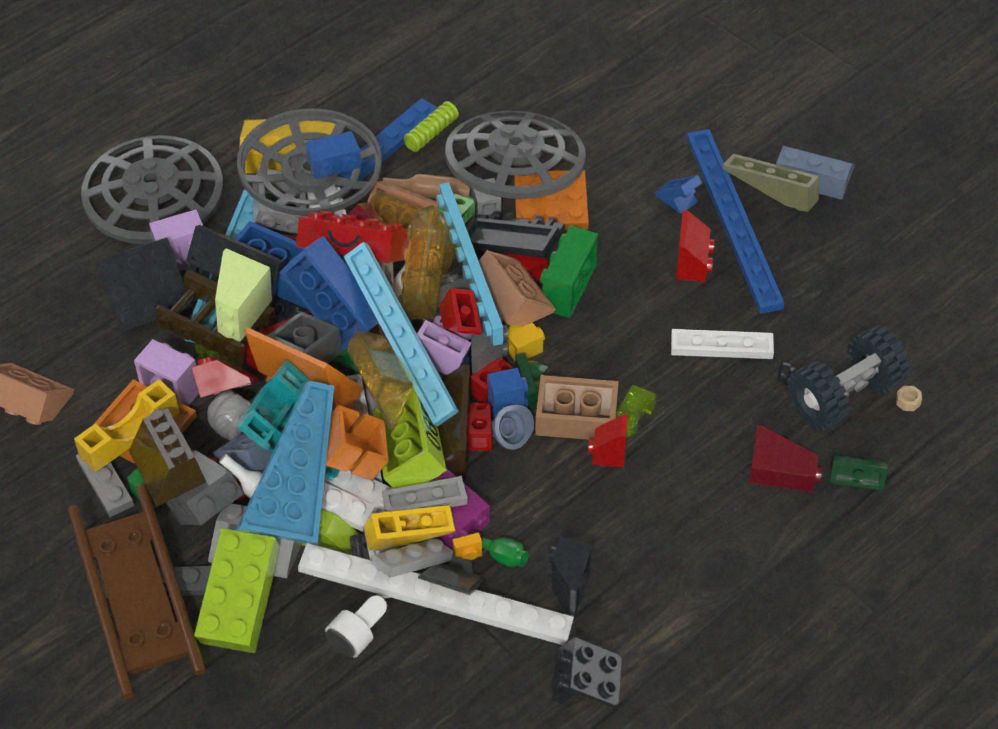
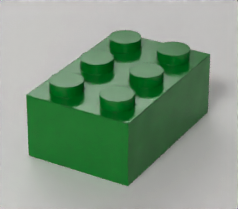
M570 225L567 233L561 235L558 244L559 248L557 252L553 251L550 257V266L548 269L543 270L540 278V283H543V293L556 308L553 312L554 314L571 318L597 266L598 233Z

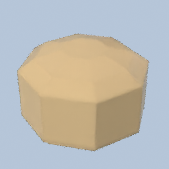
M903 386L897 391L896 405L902 410L915 411L921 405L922 394L916 387Z

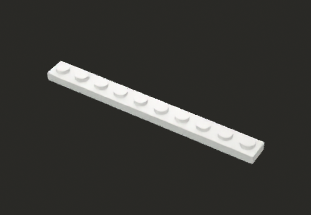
M309 543L305 547L298 566V572L561 645L567 643L574 618L475 590L471 595H467L418 579L420 574L413 572L389 578L372 565L373 561Z

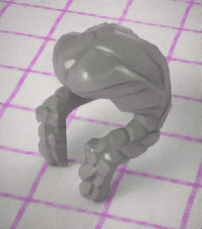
M231 389L220 392L208 407L207 416L209 424L221 437L229 441L242 434V431L237 427V422L254 398L245 400L239 393Z

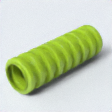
M444 102L415 126L414 129L405 134L404 142L410 150L418 152L425 144L429 143L431 139L458 118L457 108L451 102Z

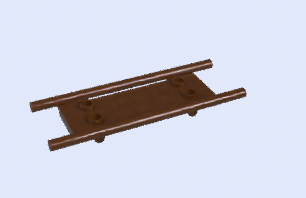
M144 483L136 486L143 509L141 513L85 530L78 506L72 505L67 509L123 699H130L134 696L127 673L133 675L184 658L187 653L189 654L195 675H201L206 672L151 497ZM151 541H153L154 547L178 619L177 623L175 622L170 607V603L152 550V546L150 543ZM95 559H97L106 593L121 641L119 642L116 637V633L105 600L98 572L95 566Z

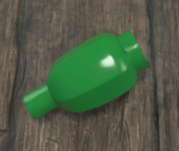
M485 537L482 538V548L488 550L490 556L495 561L509 567H523L526 564L529 553L524 550L521 543L504 537L493 541Z

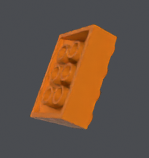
M247 327L245 334L257 369L260 373L267 376L266 382L288 360L310 381L334 386L332 412L338 405L353 409L363 387L329 364Z

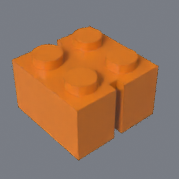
M338 405L331 413L326 466L345 472L350 469L351 474L373 480L388 463L385 421L363 414L350 431L346 432L359 417V412Z

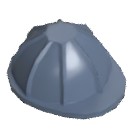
M522 405L503 407L497 412V415L491 422L492 436L506 449L515 450L521 448L528 441L534 430L532 413Z

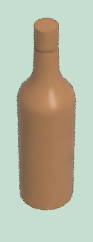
M416 174L408 179L383 178V182L393 184L430 199H436V195L440 194L439 184L449 182L453 194L471 197V187L462 183L456 177Z

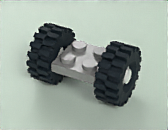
M874 325L851 339L852 342L849 343L851 349L848 351L849 355L853 357L850 360L854 366L834 377V372L831 369L827 370V365L824 363L820 364L819 361H812L789 375L790 378L787 379L789 384L787 390L791 392L789 397L795 403L793 405L795 410L798 409L800 411L799 415L802 419H806V423L809 426L813 424V429L823 431L848 416L849 413L847 411L850 410V406L847 404L849 402L848 396L849 392L854 389L856 392H859L868 386L870 389L874 388L876 393L881 392V394H885L903 384L910 378L909 374L912 369L908 367L911 365L910 359L906 358L908 355L907 351L901 347L903 345L902 342L895 339L896 335L893 332L889 334L888 328Z

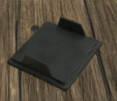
M453 556L448 565L441 563L430 566L418 576V579L467 595H471L486 581L483 576L473 573L471 561Z

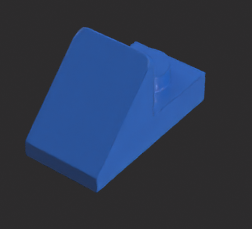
M698 175L671 180L657 190L655 194L677 212L683 213V210H688L696 204L695 188L702 182Z

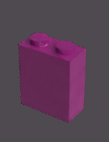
M446 468L447 471L429 482L454 478L456 476ZM465 484L467 504L450 507L455 532L435 537L452 551L453 539L474 534L478 530L481 531L490 521V506Z

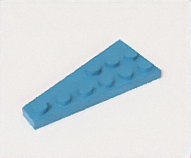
M313 381L305 383L238 524L237 531L312 545L318 543L334 386Z

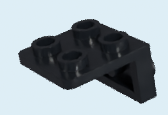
M576 637L556 650L553 659L555 670L551 682L553 701L562 704L572 696L579 694L610 707H614L619 703L622 660L618 654Z

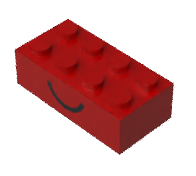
M331 211L309 212V216L299 217L296 247L306 248L324 236L337 254L346 255L362 242H365L371 248L377 261L391 263L408 258L411 230L402 228L403 224L388 222V224H379L380 220L365 218V220H357V216L347 214L334 216V212Z

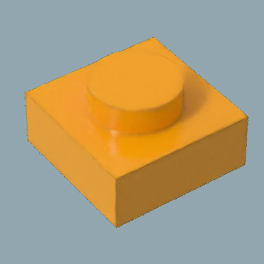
M479 533L453 539V555L468 561L482 556V540Z

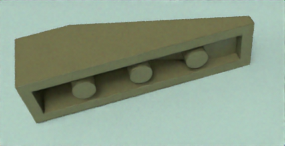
M733 154L723 164L725 171L785 206L809 212L819 200V176L737 154Z

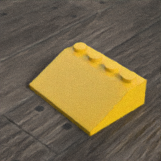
M244 120L240 136V146L246 136L265 120ZM324 121L298 122L301 133L318 132L330 135L336 125ZM289 124L270 131L258 141L270 148L279 140L292 135ZM295 143L285 146L277 153L285 156L296 148ZM253 148L248 153L246 159V174L257 173L264 156ZM270 160L267 169L281 171V164Z

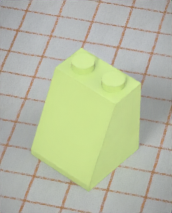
M225 249L223 251L215 297L218 332L223 336L240 342L246 335L247 327L251 328L272 301L270 267Z

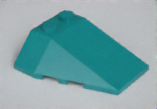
M286 360L261 388L237 422L238 429L260 447L273 452L305 383L310 380ZM326 466L325 477L333 480L340 470Z

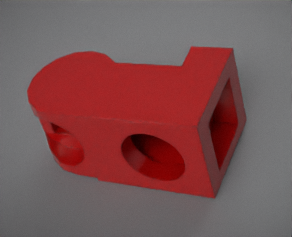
M502 358L489 363L470 377V396L479 403L488 402L487 374L515 368Z
M469 402L468 451H492L490 402Z

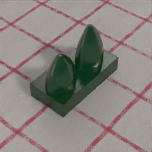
M526 353L516 354L515 368H518L521 378H526L528 392L525 393L528 409H535L540 380L533 381V379L543 375L548 366L541 362L528 361Z
M834 455L830 483L883 491L888 463L878 462L873 457L864 460Z

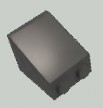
M193 450L192 453L207 482L166 502L181 525H202L244 494L229 470L197 450Z

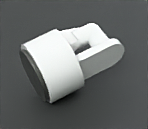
M372 596L355 614L347 610L341 611L325 629L326 637L331 645L344 656L356 658L373 640L370 628L386 612L387 605L385 600L380 596Z

